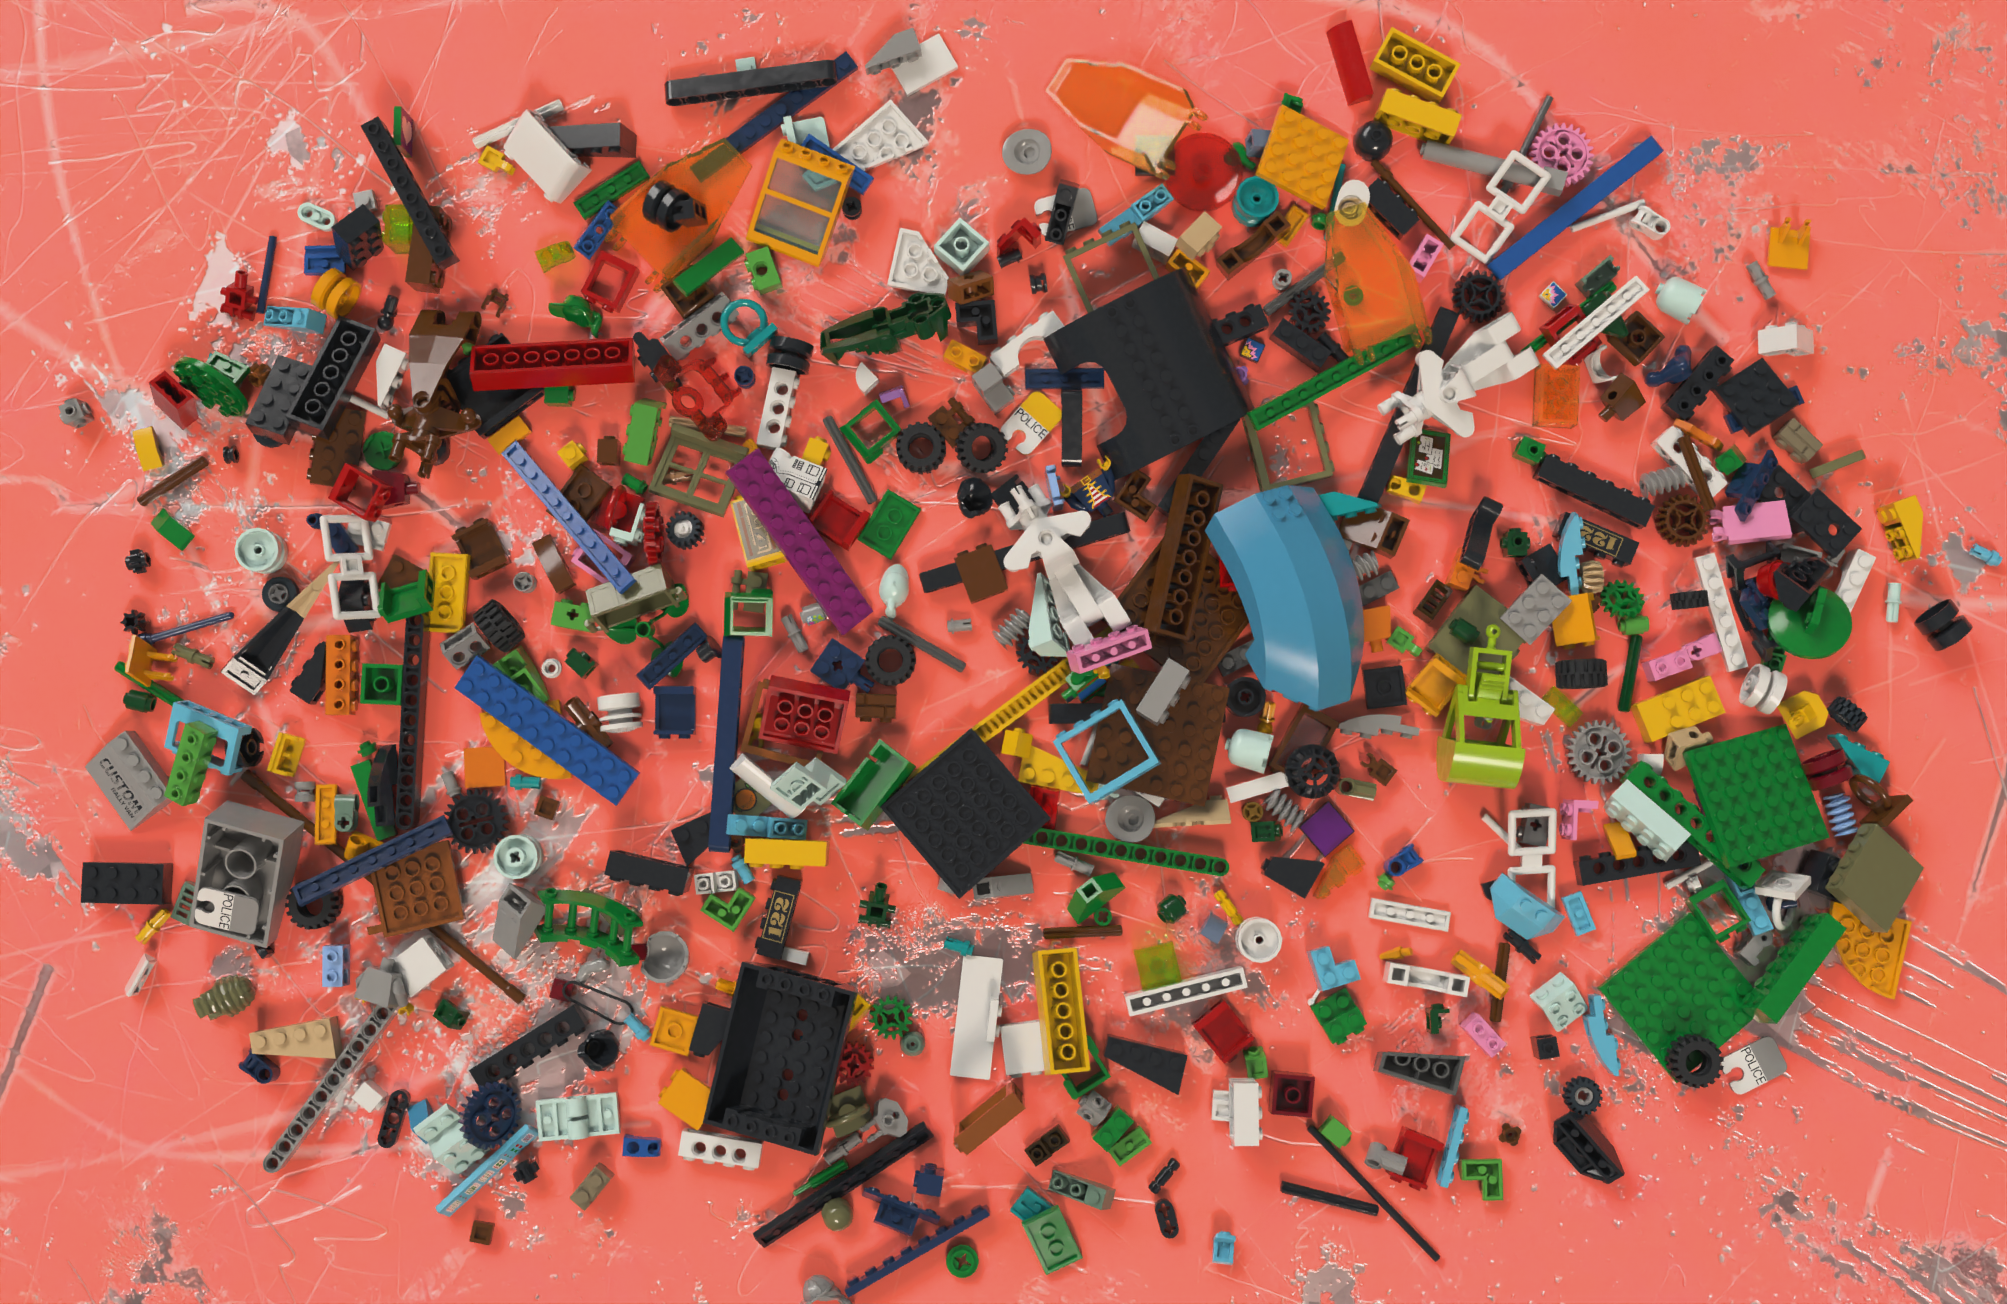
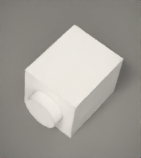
M369 1079L361 1085L351 1098L371 1113L383 1108L387 1103L385 1099L389 1094L372 1079Z

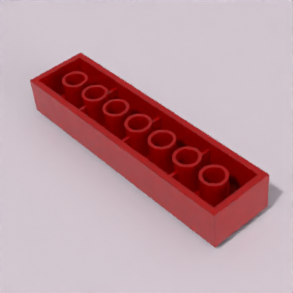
M633 338L472 346L469 374L474 391L635 383L636 355Z

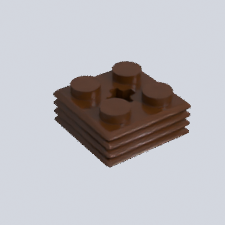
M692 264L661 286V289L683 319H686L715 297L707 283L687 297L673 284V280L693 266Z
M1635 311L1624 321L1629 332L1628 336L1624 338L1610 336L1607 339L1633 366L1639 365L1665 338L1639 311ZM1636 335L1639 337L1637 342L1633 340Z

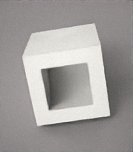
M862 362L859 364L856 370V382L860 391L866 396L879 383V380Z
M1637 754V762L1642 761L1650 764L1653 771L1657 775H1661L1664 754Z

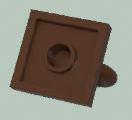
M1855 774L1854 777L1849 779V786L1853 794L1864 805L1872 809L1859 822L1861 825L1878 824L1880 827H1887L1914 801L1908 794L1889 796L1879 783L1868 776ZM1858 782L1872 788L1881 799L1876 802L1871 800L1859 788Z

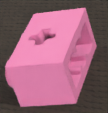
M1426 234L1403 274L1420 283L1426 276L1444 243Z
M1686 649L1677 650L1641 663L1648 682L1693 668Z
M1472 1012L1459 1024L1476 1045L1491 1058L1506 1045L1487 1022L1475 1012Z

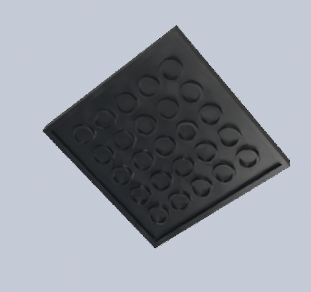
M972 728L880 807L959 899L1051 819Z

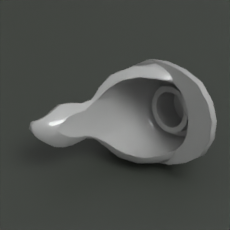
M814 1275L805 1281L803 1287L804 1299L799 1303L811 1304L816 1300L825 1302L837 1300L840 1304H852L841 1293L839 1288L834 1285L833 1280L824 1275Z

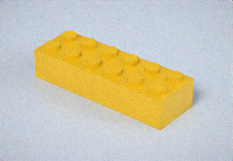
M1077 947L1036 951L1032 953L1045 1076L1090 1071Z

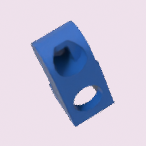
M625 1134L622 1156L658 1157L661 1155L662 1139Z

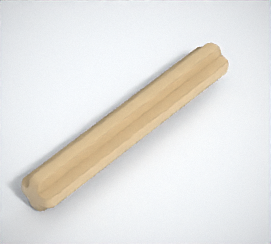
M670 416L669 418L670 427L675 423L700 432L745 438L747 434V428L744 426Z

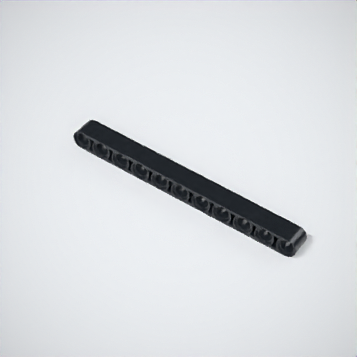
M1440 306L1420 352L1431 350L1441 358L1459 314ZM1416 362L1402 392L1411 397L1417 394L1419 366ZM1398 407L1395 408L1357 498L1378 503L1404 445V443L1402 445L1397 444L1393 436L1400 431L1397 428L1399 424L1396 425L1395 420L1404 416V413Z
M1125 512L1091 521L1090 527L1081 537L1069 535L1064 542L1072 549H1076L1126 534L1131 530ZM1014 545L994 551L1001 571L1007 570L1004 566V558ZM1036 556L1034 558H1031L1030 562L1040 560L1042 558ZM956 562L918 574L924 593L934 592L963 583Z
M426 613L419 614L421 617L419 625H416L414 621L417 615L406 618L395 816L396 825L402 830L415 828L420 820L430 619ZM416 635L420 637L418 645H415L413 641ZM415 655L419 657L417 665H414L412 661ZM414 675L418 677L416 685H413L411 681ZM413 695L417 698L415 705H412L410 701ZM411 715H414L416 718L414 725H411L409 721ZM410 735H413L415 738L413 745H410L408 742ZM409 755L414 758L412 765H409L407 762ZM408 775L412 776L413 783L411 785L407 784L406 778ZM407 795H409L412 798V803L410 805L406 804L405 798ZM406 815H408L411 819L409 825L405 824L404 818Z

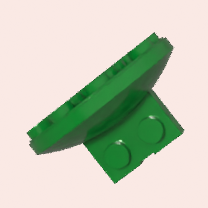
M216 350L206 362L191 357H180L177 360L173 372L181 380L179 384L200 398L205 407L212 409L215 404L221 406L218 411L225 417L230 415L242 416L248 410V402L238 386L251 372L249 366L230 359Z
M1820 585L1797 612L1787 609L1777 599H1773L1768 609L1769 620H1767V625L1771 636L1782 649L1800 658L1822 659L1837 653L1846 644L1852 631V617L1845 602L1836 593Z

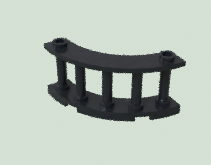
M1770 540L1766 541V553L1741 561L1734 554L1726 556L1727 578H1731L1733 587L1729 588L1736 613L1744 631L1750 632L1754 640L1751 644L1764 662L1772 660L1774 648L1779 647L1775 640H1768L1763 630H1758L1739 602L1742 590L1748 588L1746 585L1747 580H1744L1745 569L1767 561V564L1773 561L1781 560L1780 549L1777 546L1775 547ZM1757 576L1752 577V578H1749V579H1753L1754 582L1756 583V577H1757ZM1767 596L1769 600L1772 602L1774 598Z

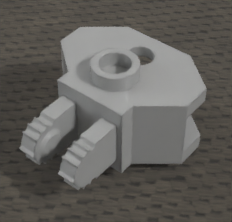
M881 1098L874 1103V1112L870 1121L859 1129L861 1132H865L873 1125L877 1129L874 1134L869 1135L866 1139L868 1143L886 1134L893 1137H901L907 1133L908 1118L898 1102Z

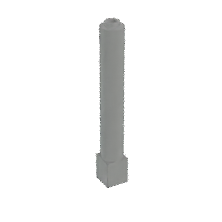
M1432 140L1422 143L1420 150L1424 160L1491 177L1495 175L1505 161L1503 158ZM1514 161L1502 179L1535 187L1541 177L1521 163ZM1545 166L1544 169L1551 174V178L1541 192L1560 197L1568 172Z

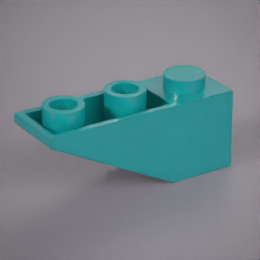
M1335 491L1318 495L1333 521H1338L1340 516H1345V518L1356 517L1357 513L1362 511L1365 514L1377 512L1376 508L1382 507L1379 503Z
M1841 733L1827 735V739L1835 749H1844L1848 758L1845 764L1851 765L1854 774L1868 776L1877 783H1880L1890 763L1883 759L1884 755L1866 750V746L1861 743L1848 741V737Z

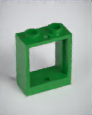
M1724 879L1689 897L1685 901L1712 943L1717 940L1719 943H1722L1731 938L1730 933L1736 931L1738 934L1748 928L1746 924L1751 921ZM1720 892L1739 922L1716 934L1697 904Z

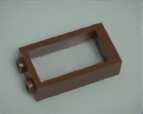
M1302 703L1267 764L1271 768L1270 772L1274 774L1278 772L1284 773L1285 763L1289 755L1303 745L1315 744L1326 747L1339 722L1320 711L1309 709L1308 705ZM1312 758L1304 761L1301 767L1303 768L1307 763H1311ZM1313 766L1311 770L1304 771V773L1311 774L1314 769ZM1303 776L1302 779L1307 782L1308 779Z

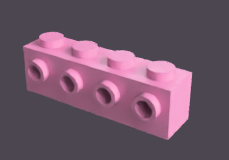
M1131 625L1126 627V631L1111 632L1106 638L1102 639L1099 637L1090 640L1089 644L1074 645L1072 650L1066 651L1071 671L1081 674L1151 649L1152 645L1148 629L1138 627V625Z

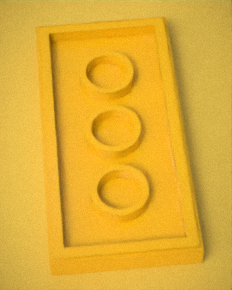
M430 552L429 574L435 581L433 611L426 612L430 619L429 632L457 633L465 628L469 582L468 571L470 570L471 555Z

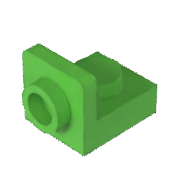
M1252 1046L1247 1050H1242L1247 1077L1254 1079L1268 1077L1267 1061L1262 1046Z

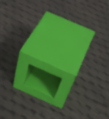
M1331 1114L1318 1128L1339 1149L1341 1146H1346L1351 1140L1352 1132Z

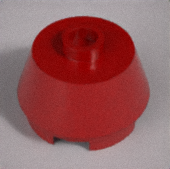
M1776 560L1760 567L1757 572L1756 583L1761 594L1779 600L1774 572L1782 563L1789 565L1791 564L1790 562Z

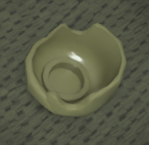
M831 1199L824 1205L821 1211L826 1227L834 1232L842 1231L852 1223L853 1211L846 1199Z

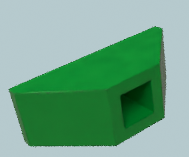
M1114 872L1092 877L1076 889L1067 910L1079 925L1126 887Z

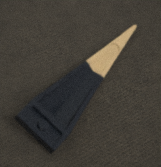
M339 561L333 562L237 650L221 669L220 673L255 696L269 679L295 633L328 582V575L335 571Z

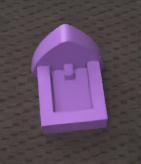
M902 385L879 393L882 403L901 397L904 408L910 407Z

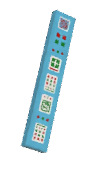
M528 1124L521 1127L435 1207L437 1212L448 1217L453 1215L538 1136V1129Z

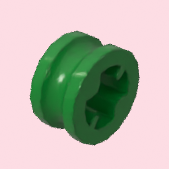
M1101 907L1095 911L1094 920L1098 925L1106 926L1111 922L1112 914L1107 908ZM1100 911H1103V913L1106 911L1108 913V915L1106 916L1107 921L1103 922V920H1101L1100 922L1097 919L1099 918L1098 913Z

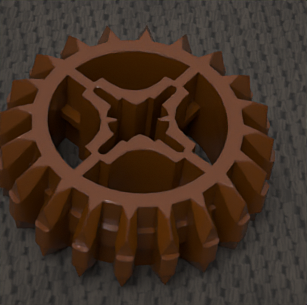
M1678 494L1676 498L1672 496L1668 498V501L1662 502L1663 507L1658 508L1661 514L1655 516L1656 519L1660 520V522L1655 523V526L1661 527L1657 533L1665 534L1662 540L1669 538V544L1675 543L1676 547H1681L1682 544L1684 547H1689L1690 544L1696 545L1697 540H1703V535L1708 533L1705 527L1711 525L1706 520L1710 519L1711 516L1705 515L1704 512L1707 511L1701 508V501L1696 503L1697 497L1690 499L1689 494L1684 495V497ZM1675 506H1685L1690 510L1687 512H1683L1680 509L1678 510ZM1669 516L1671 517V519H1672V521H1673V522H1672V525H1670ZM1687 516L1686 518H1684L1685 524L1680 525V520H1682L1680 518ZM1694 516L1696 518V525L1693 522ZM1682 529L1688 532L1690 536H1681L1676 531Z

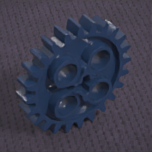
M494 1081L493 1084L486 1082L485 1086L479 1085V1091L472 1090V1098L466 1096L468 1103L462 1104L465 1110L459 1112L463 1116V1119L458 1121V1123L463 1124L459 1129L461 1132H464L462 1137L468 1140L467 1143L479 1149L487 1150L488 1147L495 1149V1144L502 1146V1139L507 1141L509 1133L515 1134L512 1128L518 1127L519 1125L515 1122L521 1119L517 1115L522 1110V1108L517 1107L521 1102L516 1099L518 1094L513 1092V1088Z

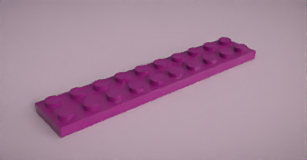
M758 448L725 472L841 635H845L873 612L870 605Z

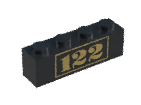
M1564 512L1560 514L1552 534L1553 537L1557 538L1556 541L1560 542L1562 531L1571 513ZM1582 519L1583 529H1580L1581 537L1584 536L1586 548H1582L1583 552L1589 551L1593 553L1595 558L1601 560L1608 559L1612 561V565L1620 568L1631 565L1639 542Z
M778 875L777 879L773 878L770 888L773 890L772 898L768 897L765 909L768 912L767 916L762 918L760 929H763L761 937L758 936L754 947L757 949L756 954L777 960L782 959L802 880L784 875Z

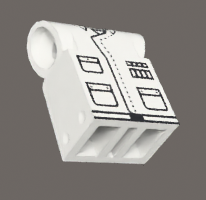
M775 448L768 463L802 511L810 513L824 484L828 469L799 457H792L782 448Z

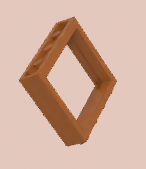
M764 678L763 682H758L740 751L792 765L798 762L805 767L811 761L748 745L763 689L768 690L770 683L769 679ZM817 750L816 758L821 761L823 751Z
M1012 1080L955 1125L953 1144L960 1153L964 1152L967 1156L1026 1109L1025 1097Z

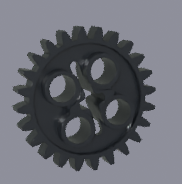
M475 789L474 794L472 790H467V796L464 793H459L460 799L453 798L455 804L447 805L451 811L444 812L445 815L449 816L447 821L453 832V835L447 838L453 837L454 840L451 844L459 843L458 850H462L465 847V853H469L471 849L473 854H478L479 849L482 853H486V847L489 850H493V843L498 845L500 842L498 838H506L502 832L509 831L508 828L504 827L505 824L510 823L509 820H505V816L509 815V812H503L506 805H499L502 800L501 798L494 800L495 793H491L488 796V790H483L482 794L480 789ZM482 804H486L488 807L485 815L480 811ZM463 809L468 811V817L465 820L461 817ZM494 817L492 820L478 822L477 824L464 827L459 826L461 823L474 821L479 818ZM487 823H490L493 827L490 834L485 832V825ZM468 828L473 831L471 839H468L465 835Z

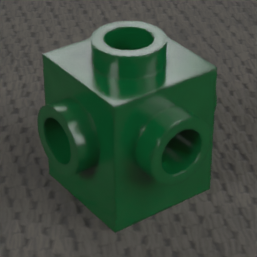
M1511 528L1503 534V537H1500V548H1503V558H1523L1527 556V549L1530 548L1528 532H1521L1520 528Z

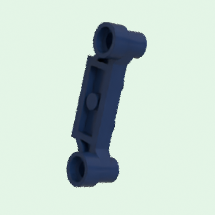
M309 514L306 518L307 523L312 528L321 530L320 517L322 514ZM329 523L331 544L336 553H357L360 551L342 523Z

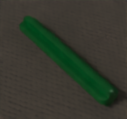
M1631 635L1618 705V711L1627 713L1631 708L1643 637L1640 635Z

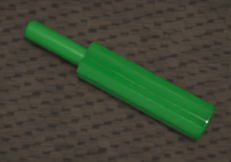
M843 1157L841 1160L808 1179L809 1182L793 1191V1195L797 1196L811 1187L815 1189L848 1169V1162Z

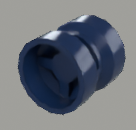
M740 366L735 370L734 379L741 388L749 389L754 386L756 376L751 368Z

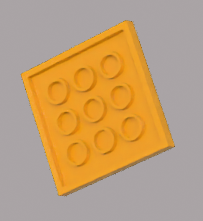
M1282 104L1278 109L1255 175L1323 210L1327 206L1349 139Z

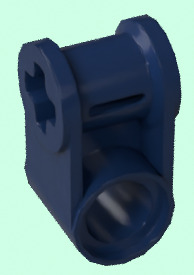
M251 1048L244 1061L238 1064L242 1071L261 1084L276 1081L280 1076L278 1065L268 1059L265 1054H252ZM266 1069L270 1071L269 1078L265 1076Z

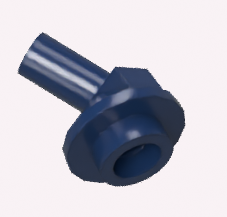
M1768 896L1766 906L1772 912L1774 897ZM1784 900L1781 904V909L1797 907V901Z

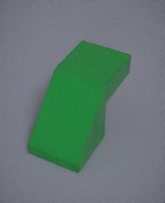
M164 508L150 523L159 534L181 551L195 537L188 527L177 521Z

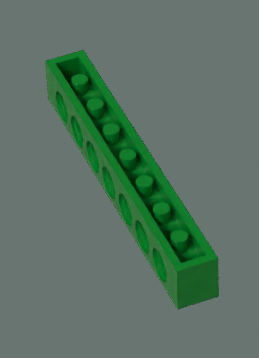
M1642 761L1636 762L1620 779L1622 784L1628 779L1691 834L1687 841L1741 889L1751 888L1765 871L1759 860L1744 863L1741 869L1738 865L1725 869L1706 816L1699 812V808L1695 804L1683 798L1684 795L1679 790L1673 789L1663 776L1657 775L1650 764ZM1645 778L1648 779L1650 783L1649 788L1644 784ZM1660 792L1665 795L1664 801L1660 798ZM1676 805L1680 808V814H1677L1675 811ZM1691 819L1696 823L1695 828L1691 826ZM1706 833H1709L1711 836L1710 842L1706 838Z

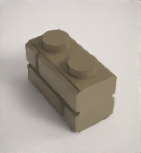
M1795 418L1786 421L1772 436L1776 446L1782 450L1785 449L1790 453L1789 457L1794 462L1800 464L1808 462L1823 446Z
M599 1162L569 1197L570 1200L585 1211L615 1174Z

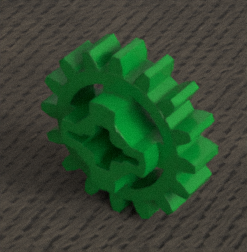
M1617 579L1614 584L1608 582L1607 587H1603L1599 596L1602 599L1600 606H1605L1604 613L1610 612L1609 617L1612 618L1616 615L1617 620L1624 617L1628 621L1630 616L1634 619L1637 614H1640L1645 603L1642 600L1644 594H1639L1640 588H1633V582L1628 585L1626 580L1620 583Z
M889 995L886 996V1001L879 998L880 1004L874 1003L873 1007L876 1010L869 1013L874 1016V1018L869 1020L870 1023H875L872 1030L878 1029L877 1035L885 1034L886 1040L889 1035H892L893 1040L896 1039V1034L903 1037V1030L908 1032L909 1027L907 1024H912L913 1022L908 1019V1017L913 1015V1012L907 1011L910 1005H903L905 999H902L900 1002L897 1001V995H895L893 1000L890 999ZM887 1004H894V1005H895L894 1008H889V1009H887L886 1007H883V1006H885V1005H887ZM901 1009H902L903 1012H904V1016H905V1020H904V1021L900 1018V1015H899V1012L901 1011ZM878 1013L883 1019L881 1025L878 1022ZM894 1013L896 1021H887L888 1016L886 1014L891 1015ZM892 1026L899 1028L893 1031L887 1030L888 1027Z

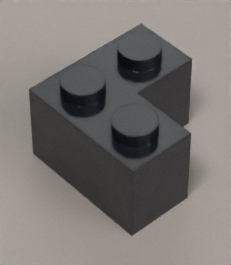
M995 300L972 301L962 305L955 303L957 328L977 326L978 346L998 344Z
M368 580L341 581L338 592L341 612L373 610L371 608V593ZM377 618L344 620L348 632L352 633L373 630L374 621Z

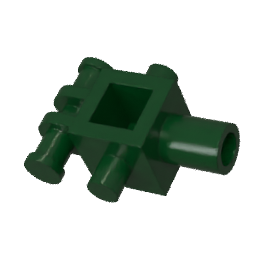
M878 882L875 884V890L870 891L868 901L860 899L859 907L866 908L867 910L866 915L859 914V924H868V927L874 924L876 928L882 926L890 929L892 919H886L887 912L895 914L896 906L888 904L890 894H886L887 885L885 883Z

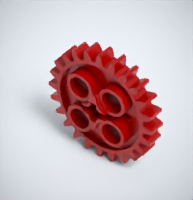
M648 502L645 516L643 517V532H645L643 537L644 552L646 553L649 566H653L662 562V552H664L663 516H661L659 503Z

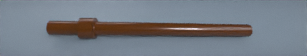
M1375 159L1371 166L1381 175L1380 178L1386 181L1403 198L1406 204L1417 212L1418 217L1449 250L1455 246L1453 241L1394 179L1393 173L1389 169L1386 170Z

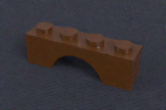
M1279 210L1276 211L1247 240L1236 247H1231L1216 259V267L1229 281L1288 234L1291 224Z

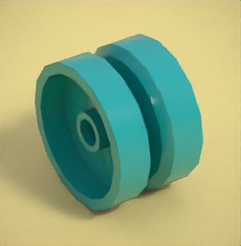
M1258 176L1246 178L1240 183L1231 206L1237 221L1247 227L1256 228L1261 226L1274 213L1279 203V193L1276 186Z

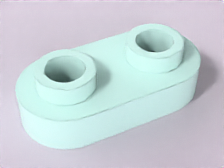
M303 203L297 210L298 217L304 223L325 232L332 231L331 227L337 223V218L333 213L312 203ZM312 212V216L307 217V214ZM330 219V223L325 225V221Z

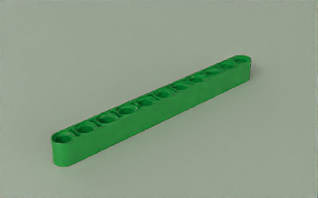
M1040 828L1023 843L1215 876H1224L1230 869L1229 863L1219 857ZM1043 831L1047 834V840L1044 843H1039L1036 840V835L1038 832ZM1059 835H1065L1067 838V843L1064 846L1056 844V838ZM1079 838H1084L1087 842L1084 849L1076 847V841ZM1100 841L1106 844V850L1102 853L1097 852L1095 849L1096 844ZM1118 845H1124L1126 848V853L1123 856H1118L1115 852ZM1139 848H1143L1146 852L1143 859H1137L1135 856V852ZM1159 851L1165 853V860L1161 863L1155 860V855ZM1177 855L1185 857V863L1181 866H1177L1175 863ZM1198 858H1202L1205 861L1202 869L1195 867V861ZM1218 861L1224 863V870L1222 872H1216L1214 869Z

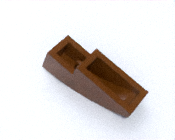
M550 534L532 543L556 593L561 594L577 585Z

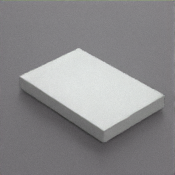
M939 33L919 44L922 56L918 60L901 63L899 67L892 69L907 97L958 69L957 63Z

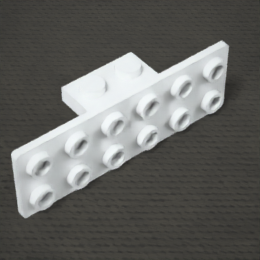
M976 955L963 956L950 1068L951 1076L990 1079L995 1037H999L1000 1025H996L997 1017H1001L1002 1005L999 1004L1003 966L1002 958Z

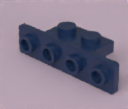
M1767 450L1760 464L1745 462L1740 466L1725 490L1727 497L1740 499L1734 510L1742 522H1745L1773 470L1777 467L1778 460L1773 450Z
M865 1187L863 1190V1197L880 1203L873 1221L876 1224L911 1237L918 1218L935 1225L940 1220L937 1212L931 1209H920L913 1202H902L897 1196L892 1194L884 1195L880 1193L879 1189L874 1187Z

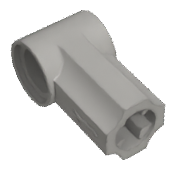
M1371 1142L1364 1163L1372 1169L1384 1168L1403 1175L1408 1157L1387 1150V1147L1379 1142Z

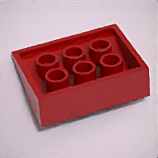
M771 675L758 738L838 754L851 691Z

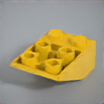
M1916 495L1877 508L1878 520L1884 526L1885 536L1892 545L1895 559L1899 563L1920 558L1923 511Z

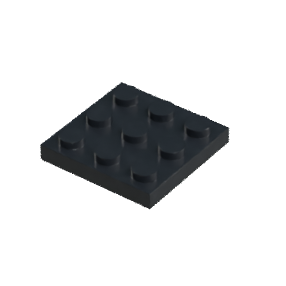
M1763 358L1754 362L1712 391L1748 437H1751L1799 405L1797 399Z

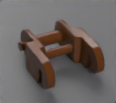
M495 288L491 291V295L486 296L481 309L485 310L486 305L494 302L500 306L496 312V317L499 318L500 313H503L506 308L505 303L509 300V295H503ZM495 296L501 298V302L494 300Z

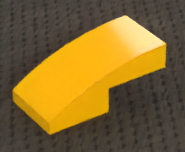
M153 426L132 431L143 472L163 467L165 464L158 448L160 443Z

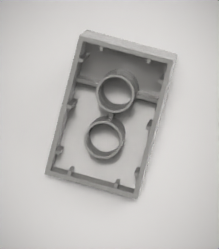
M229 800L205 817L189 927L267 948L278 937L285 911V903H287L286 896L290 892L298 863L305 822ZM206 886L256 898L260 903V910L255 932L246 935L198 923L195 919L197 907L203 908L208 912H212L215 909L212 902L197 900L199 890Z

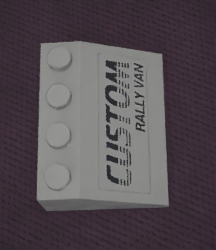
M125 730L111 740L85 766L130 831H133L172 802V800L164 796L169 781L168 776L136 731Z

